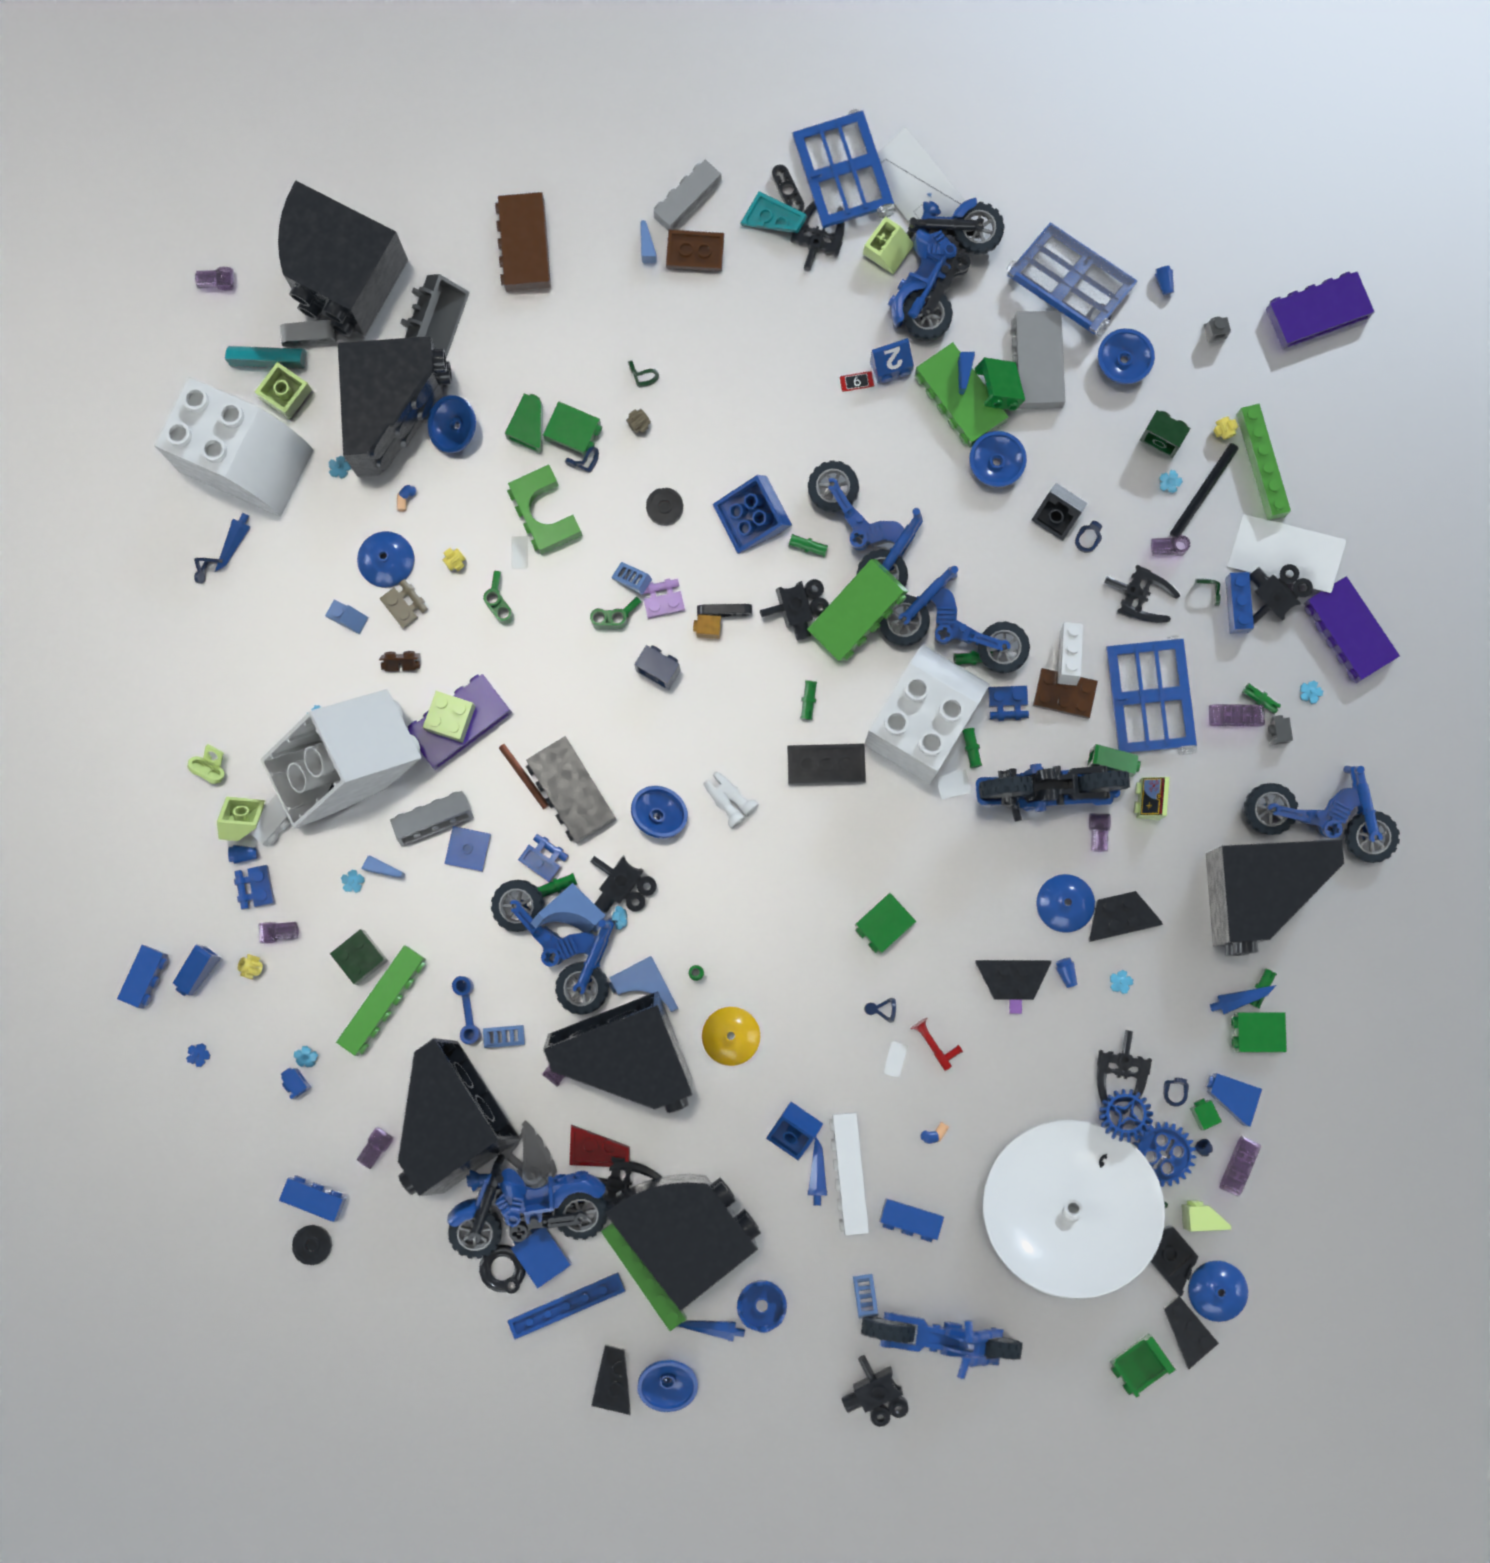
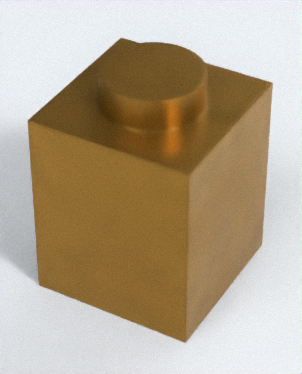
M698 615V619L694 620L693 631L696 632L697 637L720 639L721 616Z

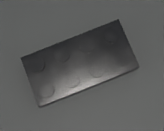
M865 743L787 745L788 785L866 783Z

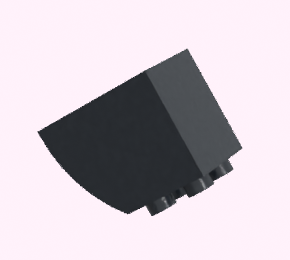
M295 180L281 213L278 232L279 259L282 273L291 287L289 295L299 302L297 309L306 316L317 320L319 315L323 314L332 319L330 326L339 333L350 337L354 330L365 336L408 262L397 232Z
M698 1174L668 1175L651 1179L622 1192L609 1201L605 1209L606 1216L680 1311L756 1252L758 1247L755 1238L761 1234L759 1226L745 1209L737 1215L732 1210L730 1205L736 1200L734 1194L721 1177L711 1183L706 1175Z

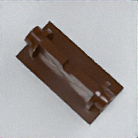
M394 651L384 652V655H381L379 661L384 660V662H381V670H385V672L399 671V664H402V671H416V669H420V661H416L420 653H415V651H404L403 654H396Z

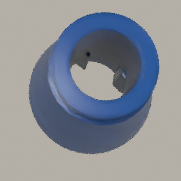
M1170 265L1155 269V277L1163 295L1173 293V269L1170 268Z
M240 845L228 847L229 862L236 864L257 859L256 847Z
M1070 957L1057 961L1056 970L1066 988L1076 986L1078 983L1074 961Z

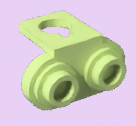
M207 744L203 758L197 756L190 758L187 767L192 774L198 775L211 784H217L224 778V771L221 768L224 753ZM209 752H214L218 759L212 760Z

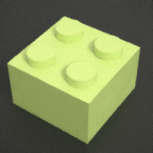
M277 362L255 393L260 400L290 420L312 389L306 381Z
M436 691L423 728L428 732L463 743L476 706L472 702Z

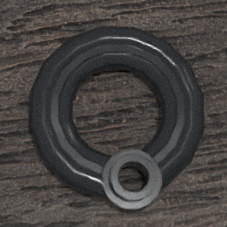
M498 1245L495 1251L492 1250L488 1256L484 1255L480 1261L479 1273L481 1280L489 1289L495 1292L516 1293L526 1275L525 1269L511 1250L512 1246ZM499 1257H507L514 1264L513 1275L505 1281L496 1279L491 1272L493 1261ZM509 1282H513L515 1284L514 1289H510L508 1287Z

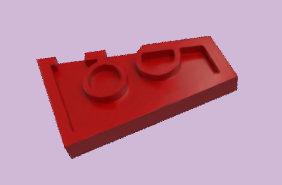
M571 1124L569 1165L610 1167L614 1164L611 1160L612 1156L625 1158V1162H629L630 1146Z

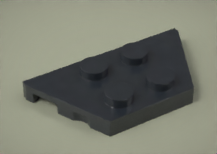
M1136 891L1097 900L1088 940L1092 942L1160 926L1163 923Z
M975 960V964L982 974V978L994 1000H1034L1051 965V960Z
M1170 1225L1164 1227L1160 1244L1150 1262L1181 1297L1184 1293L1183 1288L1186 1281L1190 1279L1192 1268L1195 1266L1199 1256L1177 1230Z

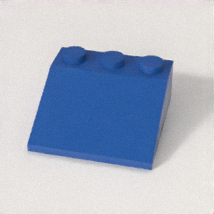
M764 475L754 476L713 503L738 554L778 535L792 526L768 477Z

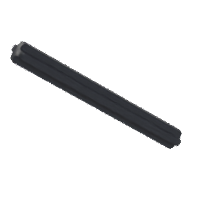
M1230 443L1171 530L1170 535L1176 539L1180 537L1238 451L1237 445Z

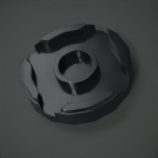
M671 488L656 489L646 500L648 517L658 525L668 526L674 524L683 513L684 504L682 498L677 491Z
M304 1226L293 1237L292 1251L296 1259L302 1264H320L331 1253V1236L321 1226Z

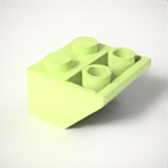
M885 216L864 245L863 255L894 275L913 248V241L901 226Z

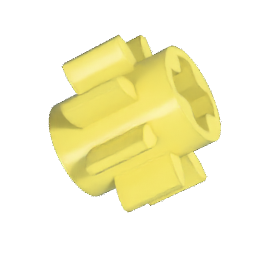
M1224 417L1216 422L1217 426L1213 430L1216 437H1222L1223 440H1227L1236 435L1235 430L1239 426L1235 419L1231 420L1229 417Z
M449 548L443 552L446 557L442 561L450 571L454 568L459 571L464 567L462 562L466 558L458 548L454 551Z
M247 954V958L242 957L238 963V971L241 972L240 976L248 979L259 976L263 967L262 963L259 962L260 958Z

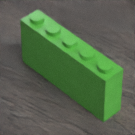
M952 342L917 366L915 378L920 385L923 384L929 398L936 401L940 413L948 417L949 425L959 432L961 441L972 447L982 435L993 432L1005 424L1009 416L1003 409L986 407L984 405V401L989 397L988 390L973 368L971 369L964 395H960L958 357L961 352Z
M871 559L807 630L838 661H848L855 654L854 650L866 643L868 640L866 637L871 632L874 633L881 626L879 623L883 618L887 619L894 612L892 609L895 605H900L907 598L905 595L908 590L877 559Z

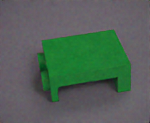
M984 357L974 368L976 375H983L989 394V397L984 401L986 407L1015 411L1025 401L1016 362Z
M558 401L543 433V437L547 442H557L582 453V456L585 457L588 449L594 447L595 443L593 441L595 437L599 436L602 431L600 418Z
M889 893L855 924L857 927L855 931L862 939L864 937L870 942L868 946L875 953L879 952L881 954L907 931L916 920Z
M1286 1012L1234 1013V1017L1231 1018V1027L1234 1028L1232 1048H1235V1052H1287Z
M1150 1334L1144 1336L1110 1361L1113 1365L1110 1369L1117 1379L1119 1377L1122 1378L1125 1383L1122 1385L1129 1396L1133 1394L1136 1398L1140 1396L1139 1393L1166 1373L1170 1375L1176 1370Z

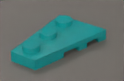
M758 191L740 224L747 227L798 233L807 219V215Z

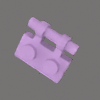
M669 578L665 579V582L656 584L652 582L643 593H650L651 598L643 599L648 619L685 611L681 591L673 593L672 587L679 586L678 579L670 580ZM667 589V594L656 596L655 591Z

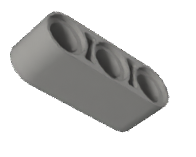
M319 320L280 325L281 345L297 347L334 343L336 341L335 329L330 326L332 321Z

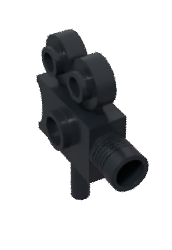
M1287 564L1283 566L1280 570L1279 579L1274 574L1269 577L1260 567L1250 574V580L1258 588L1254 592L1266 603L1253 615V624H1256L1271 609L1283 621L1286 613L1292 607L1302 604L1297 599L1298 597H1307L1312 593L1313 585L1311 581L1306 578L1298 579L1300 572L1295 565ZM1288 570H1291L1294 573V575L1291 578H1288L1286 576V572ZM1285 583H1294L1293 591ZM1301 584L1307 586L1306 591H1300L1299 587Z
M812 579L805 586L800 581L792 588L778 587L775 589L780 605L760 610L761 617L782 612L786 628L793 626L797 641L811 637V633L807 630L809 628L807 622L813 620L812 615L819 617L829 606L826 599L820 598L824 592L822 582ZM813 585L818 588L817 592L812 590ZM807 597L810 599H814L813 601H811L810 605ZM818 604H821L823 606L822 610H819L817 608Z
M624 855L614 868H611L596 856H593L590 861L608 874L605 881L599 887L602 894L594 903L605 913L609 911L615 901L620 904L623 899H626V906L629 910L634 912L640 911L645 905L644 896L652 895L656 891L655 879L651 876L641 877L640 875L644 869L631 866L626 861ZM645 883H649L651 885V887L648 890L643 888V885ZM637 884V889L639 892H631L634 886ZM638 899L639 904L633 905L632 900Z
M865 1355L860 1356L858 1361L867 1378L853 1384L854 1392L841 1398L847 1413L862 1407L865 1413L870 1411L871 1421L878 1427H883L889 1423L890 1414L895 1418L904 1417L908 1413V1402L902 1397V1387L898 1386L892 1378L891 1366L874 1374ZM897 1406L902 1407L899 1411L895 1410ZM883 1415L884 1418L878 1419L877 1416Z

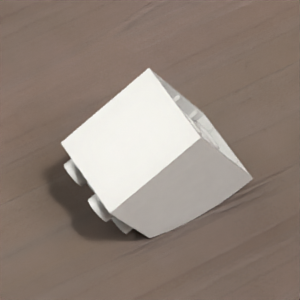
M188 377L154 445L179 472L280 517L313 452V448L300 435L263 409L191 377Z
M922 645L910 661L870 727L865 740V746L931 784L990 684Z
M384 689L309 711L260 760L293 828H297L339 812L385 790L422 757L418 740L409 733L403 721V711L400 704L392 699L388 689ZM333 783L334 788H332V789L329 791L330 786H331V784Z

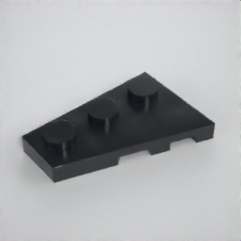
M1180 1296L1175 1297L1163 1308L1187 1369H1190L1219 1343Z
M605 1345L591 1406L623 1414H631L625 1349Z

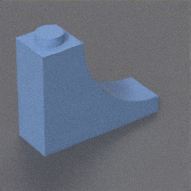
M572 883L543 908L532 920L531 924L538 928L545 923L562 922L570 924L582 932L590 933L592 930L596 932L601 928L598 922L603 920L606 915Z
M652 956L609 977L611 980L609 987L613 994L617 992L620 996L634 991L652 994L658 991L661 1000L668 1006L671 1012L679 1009Z

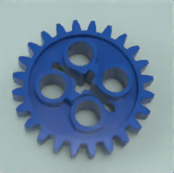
M1156 1122L1155 1128L1149 1124L1150 1130H1144L1145 1136L1138 1135L1139 1142H1133L1132 1144L1137 1146V1149L1145 1158L1147 1152L1152 1151L1154 1153V1160L1149 1162L1152 1168L1160 1159L1157 1168H1153L1161 1187L1164 1186L1165 1181L1168 1186H1172V1180L1176 1184H1180L1179 1177L1186 1180L1184 1173L1191 1174L1192 1172L1188 1167L1195 1166L1191 1159H1195L1197 1156L1192 1155L1191 1152L1195 1151L1196 1148L1190 1147V1144L1194 1141L1186 1139L1189 1133L1181 1134L1182 1127L1175 1130L1176 1124L1174 1123L1169 1128L1168 1122H1164L1162 1127L1159 1122ZM1162 1134L1165 1137V1143L1160 1146L1157 1144V1137ZM1173 1139V1144L1168 1148L1170 1141ZM1176 1146H1179L1182 1150L1179 1157H1175L1173 1154ZM1161 1150H1166L1167 1158L1162 1157ZM1168 1162L1171 1166V1170L1169 1173L1165 1174L1162 1170V1166L1164 1163Z

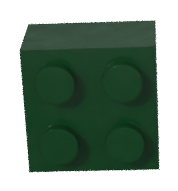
M1156 410L1140 441L1173 458L1191 428L1185 422L1171 418L1167 412Z
M362 929L358 930L330 953L332 958L355 985H359L388 961L366 931Z

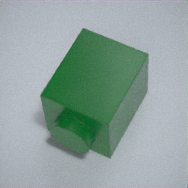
M1202 1098L1194 1102L1195 1106L1190 1108L1200 1130H1206L1222 1122L1212 1100L1205 1101Z

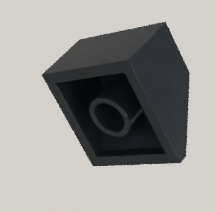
M1056 483L1033 516L1032 521L1063 541L1088 503Z

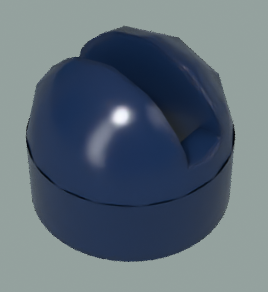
M1202 1139L1195 1145L1197 1152L1201 1156H1209V1153L1213 1151L1212 1144L1208 1139Z

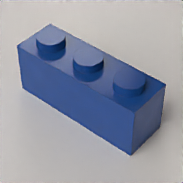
M1230 573L1225 578L1229 633H1249L1254 629L1250 573Z
M141 945L117 999L144 1009L150 1003L152 989L156 988L159 983L160 977L158 976L161 970H164L168 963V954L147 945Z
M297 1175L294 1178H287L279 1201L329 1221H338L347 1199L342 1197L341 1192L336 1190L326 1191L323 1185L315 1182L312 1185L305 1182V1178Z
M886 1198L879 1222L883 1223L882 1227L890 1230H894V1227L900 1228L903 1234L913 1236L916 1233L921 1235L920 1239L932 1242L933 1239L938 1240L944 1216Z

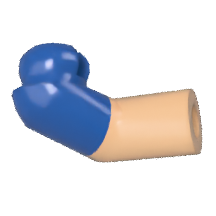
M405 485L397 494V511H406V499L416 494L414 486Z
M941 1122L936 1131H923L921 1139L927 1144L940 1142L949 1126Z

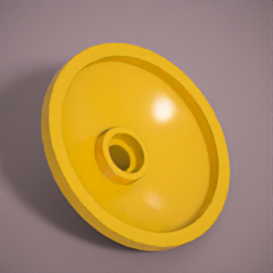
M724 1007L712 1013L706 1020L702 1030V1043L705 1051L714 1061L727 1066L740 1065L748 1061L756 1053L760 1043V1029L755 1018L749 1012L738 1007ZM729 1032H733L735 1034L733 1040H729L727 1038V1034Z

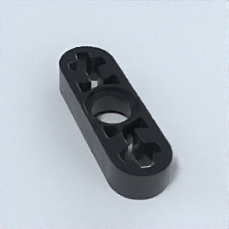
M776 165L772 169V180L783 202L793 207L791 199L794 198L795 204L799 205L798 210L803 212L804 201L787 167ZM778 171H780V173H783V183L781 177L779 175L777 176ZM786 186L793 189V192L789 195L783 192V188Z
M698 605L697 616L746 617L752 615V605Z

